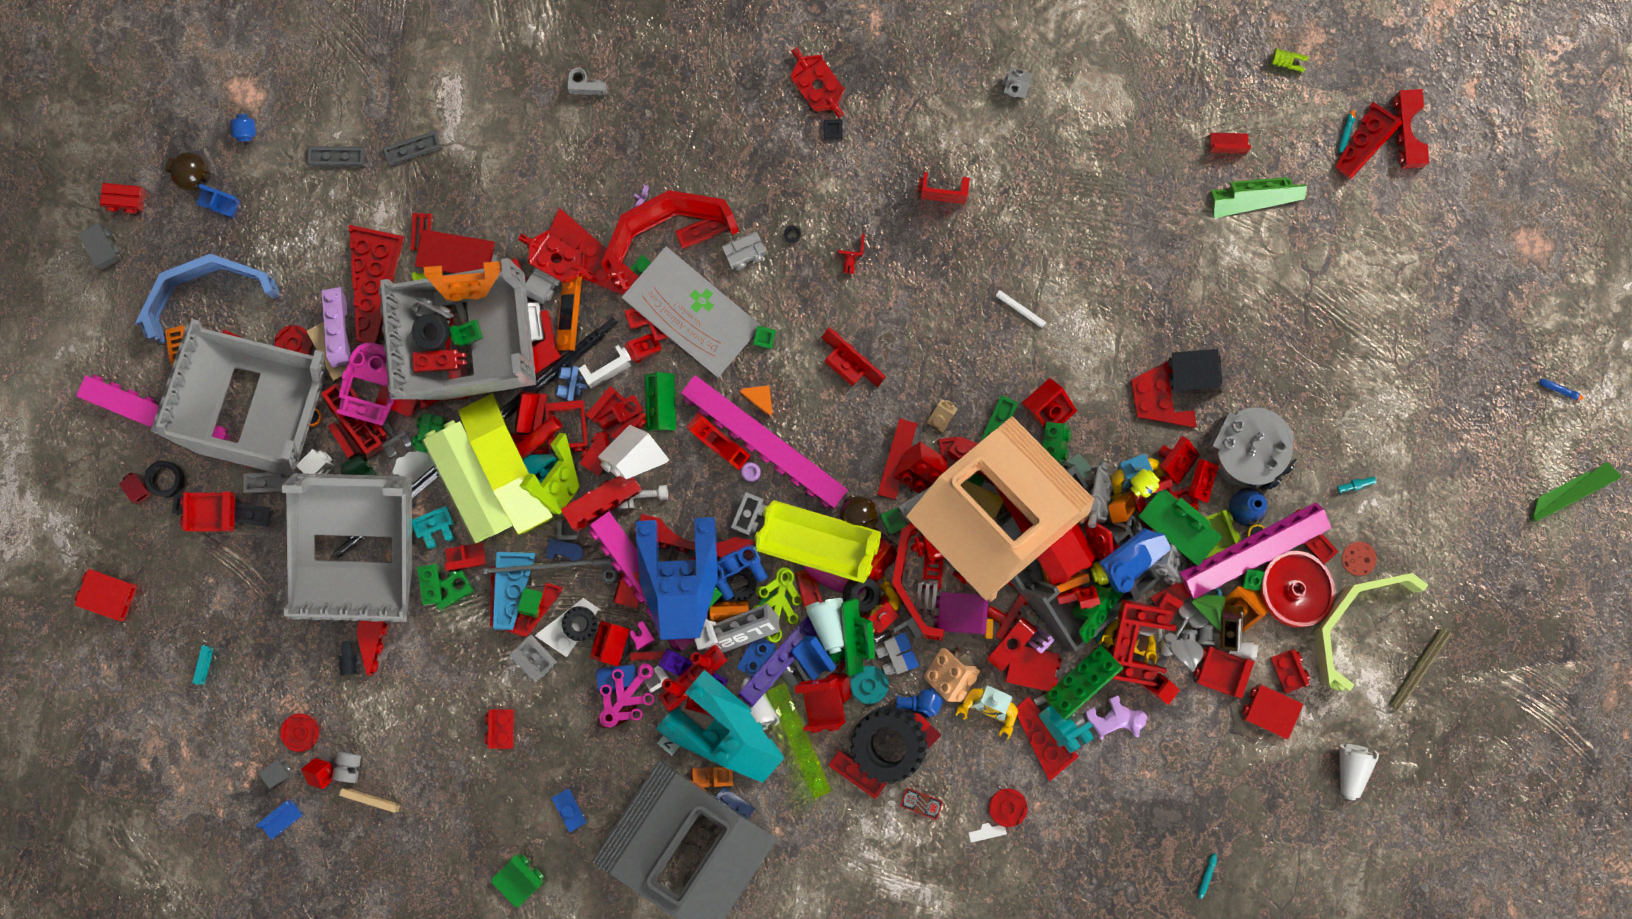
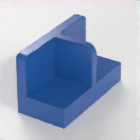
M199 184L198 187L202 191L196 203L198 206L234 218L240 200L233 195Z

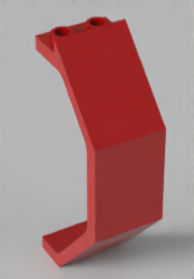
M668 190L621 214L601 262L608 278H613L616 285H621L624 291L631 288L621 265L633 238L676 215L722 221L727 225L732 235L738 233L739 230L734 215L726 200Z
M911 522L901 530L892 581L893 589L901 599L910 617H913L922 632L923 638L943 641L944 629L932 628L924 624L902 586L908 543L910 538L919 532Z

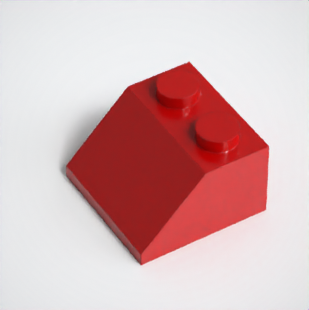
M1051 378L1046 380L1022 402L1029 415L1044 431L1046 422L1064 424L1078 411L1063 387Z

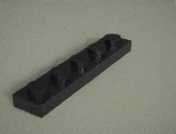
M174 495L172 513L183 515V508H181L180 504L183 495ZM235 503V522L269 527L272 508Z

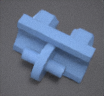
M579 367L559 368L558 378L567 379L566 386H556L555 395L563 398L564 401H573L574 392L575 395H581V389H587L588 385L583 384V376H578L577 379Z

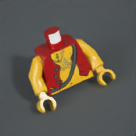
M883 577L885 582L882 585L877 582L880 589L885 592L881 596L878 605L872 611L863 612L860 615L862 618L873 621V633L877 634L881 633L899 617L898 610L901 606V599L894 589L891 588L892 584L885 577Z

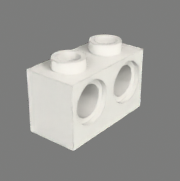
M314 449L296 465L306 474H327L334 467L331 463L333 459L326 452Z

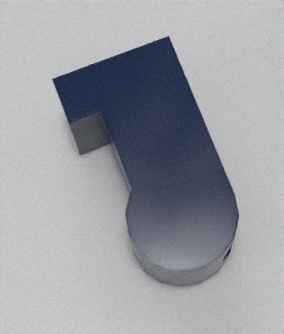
M550 538L546 558L555 560L556 555L568 557L572 561H581L584 557V550L577 544Z

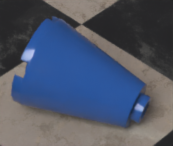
M1245 488L1236 492L1231 498L1229 511L1237 523L1250 527L1264 520L1267 515L1268 504L1262 493L1255 489Z

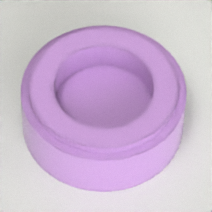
M750 462L742 467L741 474L746 481L754 482L759 479L761 471L757 464Z

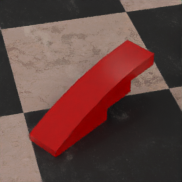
M899 418L877 495L896 500L901 482L895 479L893 474L906 450L911 448L918 423Z

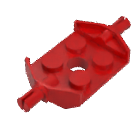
M798 47L795 50L793 49L791 53L797 59V64L790 76L813 111L833 110L838 119L843 117L845 114L840 109L838 103L845 92V87L840 84L824 61L823 56H803ZM819 80L823 83V87L815 89L812 86L813 82Z
M549 230L534 238H529L523 233L520 234L518 241L526 244L529 249L528 264L563 283L572 282L582 275L590 280L594 278L595 273L584 267V249L580 252L549 235ZM559 257L562 261L554 263L551 261V258Z

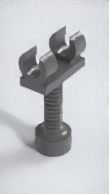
M386 418L382 427L390 440L382 445L388 456L393 458L397 455L392 446L394 443L402 440L406 448L412 446V440L406 431L396 435Z

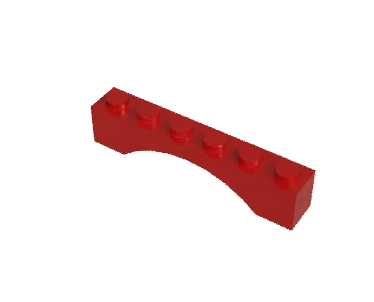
M641 514L640 521L656 520L660 547L669 549L671 545L677 547V551L688 553L689 550L695 551V542L683 539L672 532L660 518ZM735 536L729 540L717 543V561L745 545H754V541ZM747 549L744 551V556L750 559L752 550Z

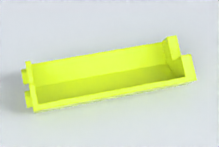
M775 500L765 507L763 517H765L764 526L759 532H756L754 537L758 552L864 583L873 567L871 562L874 554L877 555L879 549L880 531L852 525L843 520Z

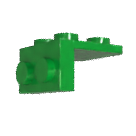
M519 853L514 855L491 880L492 884L514 907L521 906L545 882L543 879L544 875L537 868L534 869L529 864L530 860L524 854L520 855Z

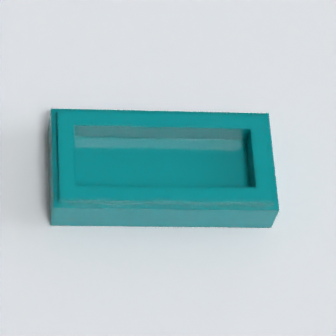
M201 646L193 684H205L214 650L212 646Z

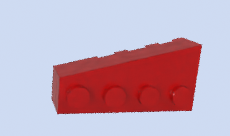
M619 476L611 481H604L597 489L588 491L581 498L570 502L560 510L571 528L579 532L607 512H611L640 494L643 490L634 476L628 479Z

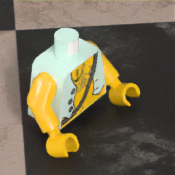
M990 686L972 689L964 699L963 704L958 705L956 716L958 713H963L962 719L964 720L967 718L969 708L977 710L1005 723L999 732V736L1001 737L1002 733L1005 732L1008 734L1007 739H1009L1013 732L1012 726L1018 714L1017 707L1012 703V696Z

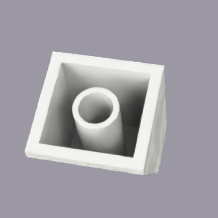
M629 425L598 456L602 462L601 466L605 471H611L616 477L621 476L625 479L669 461L649 433L632 425Z

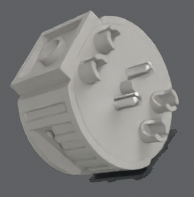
M1247 408L1235 414L1228 412L1223 415L1206 448L1207 451L1213 453L1211 459L1213 464L1218 466L1217 472L1229 483L1242 488H1256L1265 485L1262 490L1268 488L1271 490L1282 481L1281 476L1289 474L1295 468L1294 463L1297 461V459L1291 460L1294 437L1290 427L1278 414L1264 408Z

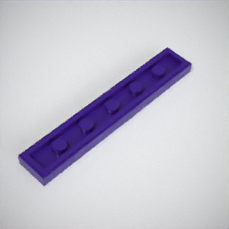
M809 616L801 622L738 693L751 707L757 703L796 659L791 649L806 636L815 637L817 635Z

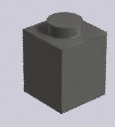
M283 759L276 760L258 773L269 789L275 788L293 775L291 765Z

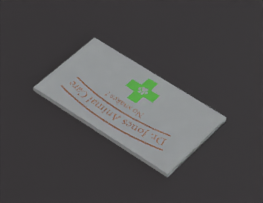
M667 246L662 249L659 255L633 283L631 288L621 297L717 378L721 377L726 368L754 337L757 325L761 326Z

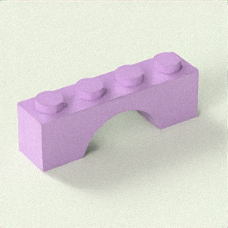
M341 287L322 290L326 357L332 368L346 366L349 364L351 356L345 329V315H347L346 297Z

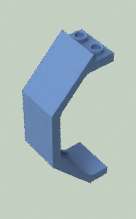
M208 254L159 273L135 324L142 327L146 338L158 344L167 342L159 318L174 288L219 269L260 281L265 294L274 300L280 298L281 295L275 280L267 273L213 254Z

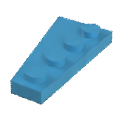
M497 552L496 568L533 565L536 553ZM531 570L496 572L493 630H513L518 615L519 602L523 589L526 588Z

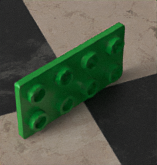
M1166 489L1159 491L1138 516L1155 532L1163 533L1170 544H1173L1178 551L1197 566L1203 562L1222 538L1217 531L1209 526L1211 522L1182 498H1175Z
M1100 645L1044 695V698L1064 720H1067L1116 676L1123 667Z

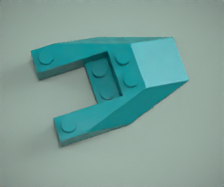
M705 670L693 682L685 694L715 718L704 731L677 707L672 712H669L656 728L671 742L725 768L762 783L785 758L771 738L768 739L762 729L764 727L761 723L756 722L751 714L752 710Z

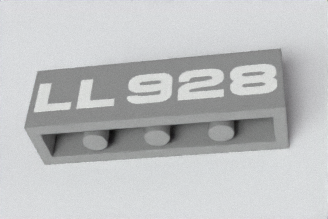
M768 604L718 622L713 627L718 641L715 645L724 653L779 632V616Z

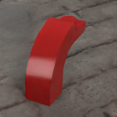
M699 413L686 426L697 439L737 470H740L751 456Z

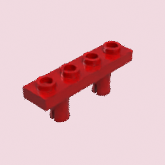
M1010 581L1007 583L1010 586L1014 587ZM1020 593L1008 613L1006 612L1005 614L991 605L987 610V617L999 623L1000 627L994 637L1000 641L1011 630L1012 622L1018 621L1022 614L1019 611L1022 605H1027L1028 603Z
M713 645L703 655L694 652L690 657L693 664L675 681L669 678L663 680L662 687L664 691L658 697L667 710L672 712L688 697L685 692L704 670L712 675L728 660L717 645Z

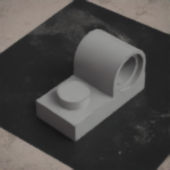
M574 68L569 73V94L607 95L606 83H603L601 80L588 82L587 74L582 68ZM576 76H583L581 82L574 81Z

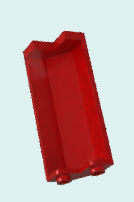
M995 486L1022 534L1025 533L1033 524ZM1077 523L1038 556L1037 559L1052 585H1055L1059 582L1060 584L1068 582L1071 576L1082 569L1085 570L1092 566V561L1097 556Z

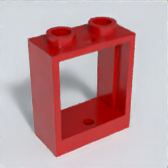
M585 401L546 403V420L553 413L580 411L583 442L569 443V447L573 449V452H583L585 448H589ZM554 434L548 439L550 451H554L551 447V443L555 439Z

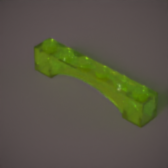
M786 683L768 690V694L813 799L832 792L806 731H803L804 725Z

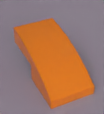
M723 766L691 768V780L701 787L733 786L732 770Z

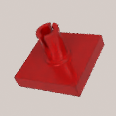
M1181 436L1173 449L1163 445L1158 452L1160 457L1165 458L1160 465L1161 469L1176 485H1179L1200 456L1190 440L1184 436Z

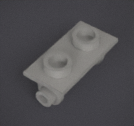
M426 297L415 299L418 305L414 304L412 307V311L418 316L435 313L441 315L446 320L454 317L450 313V309L441 305L437 307L432 304L433 301Z

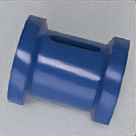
M897 695L896 709L902 707L916 712V695L912 697H900V695Z

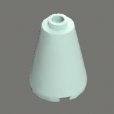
M842 598L828 599L822 603L815 602L806 606V612L825 651H829L830 654L840 652L841 648L844 647Z

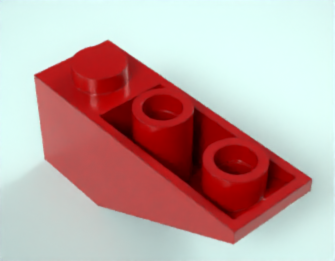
M359 620L356 634L365 672L368 676H373L378 670L379 662L377 658L378 654H381L383 651L384 643L382 638L388 631L389 624L386 623L387 621Z

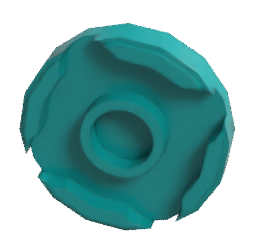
M864 666L862 672L852 676L850 688L853 696L858 701L864 704H875L886 696L889 682L881 669L875 666Z

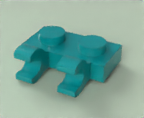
M448 506L441 507L412 520V526L417 538H424L429 549L437 547L432 533L442 530L447 542L455 539L449 527L454 525V521Z

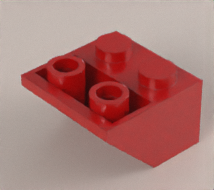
M920 441L906 450L893 477L920 494L930 488L939 476L947 470V459Z

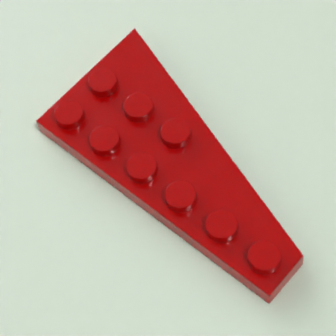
M559 208L549 230V235L580 252L583 249L585 250L584 267L595 273V276L590 280L582 275L583 280L623 296L627 290L624 291L621 285L617 286L613 278H608L601 263L607 248ZM559 257L551 258V261L554 263L562 261ZM622 262L621 268L631 287L639 276Z
M349 225L356 316V341L363 344H377L383 323L381 297L379 295L380 280L389 279L391 282H394L405 237Z

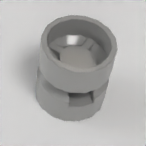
M336 752L334 763L337 767L333 769L332 780L357 783L359 772L356 768L360 766L361 755Z

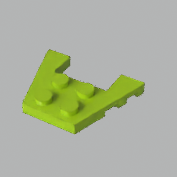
M559 433L551 443V447L559 460L541 484L535 474L529 473L519 485L521 489L528 491L530 496L537 498L553 514L558 515L562 512L560 509L569 503L580 488L565 433Z

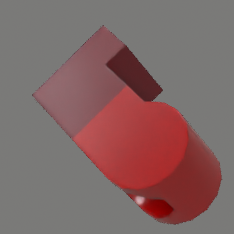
M914 713L916 716L914 719L917 722L921 721L923 724L921 727L922 731L927 733L925 741L928 742L927 749H929L941 734L923 716Z

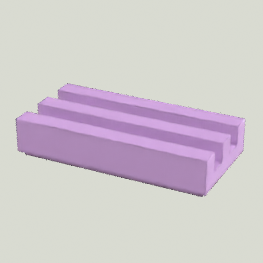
M1035 625L1037 631L1027 644L1039 653H1043L1054 642V639ZM1040 634L1041 636H1043L1044 638H1046L1048 641L1045 642L1043 639H1041V638H1040L1039 636H1037V635ZM1035 639L1043 646L1040 648L1037 644L1032 642V640Z

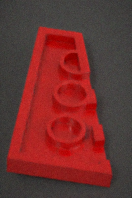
M1373 101L1369 106L1370 109L1367 115H1364L1359 129L1354 132L1349 146H1346L1335 166L1337 171L1350 180L1402 124L1399 118Z

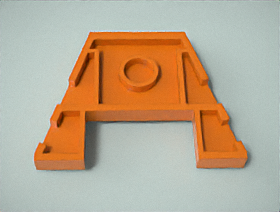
M501 261L484 262V273L443 276L442 266L424 267V276L446 300H478L487 296L502 270Z

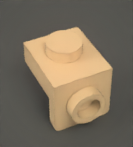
M941 399L927 423L943 433L956 413L957 408L952 402Z

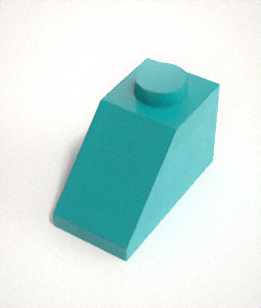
M553 454L529 455L523 460L528 472L535 474L540 484L558 461Z

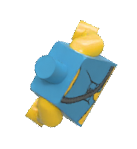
M1146 454L1121 462L1116 472L1111 476L1113 493H1115L1112 496V501L1122 495V491L1133 486L1131 478L1142 469L1147 471L1150 469L1157 477L1165 475L1160 467V462L1157 459L1147 458Z

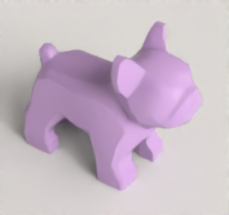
M1118 695L1109 699L1111 710L1104 718L1096 715L1095 708L1085 711L1088 722L1093 725L1100 739H1103L1104 735L1119 728L1128 729L1135 737H1139L1140 730L1145 726L1148 716L1142 710L1134 711L1121 705Z

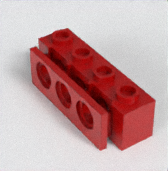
M336 383L321 393L322 400L365 458L369 459L383 449L380 439L383 442L386 441V433L380 425L338 414L337 409L340 408L341 398H339L341 387ZM351 387L348 396L360 399ZM367 425H369V427L375 431V436L367 427Z

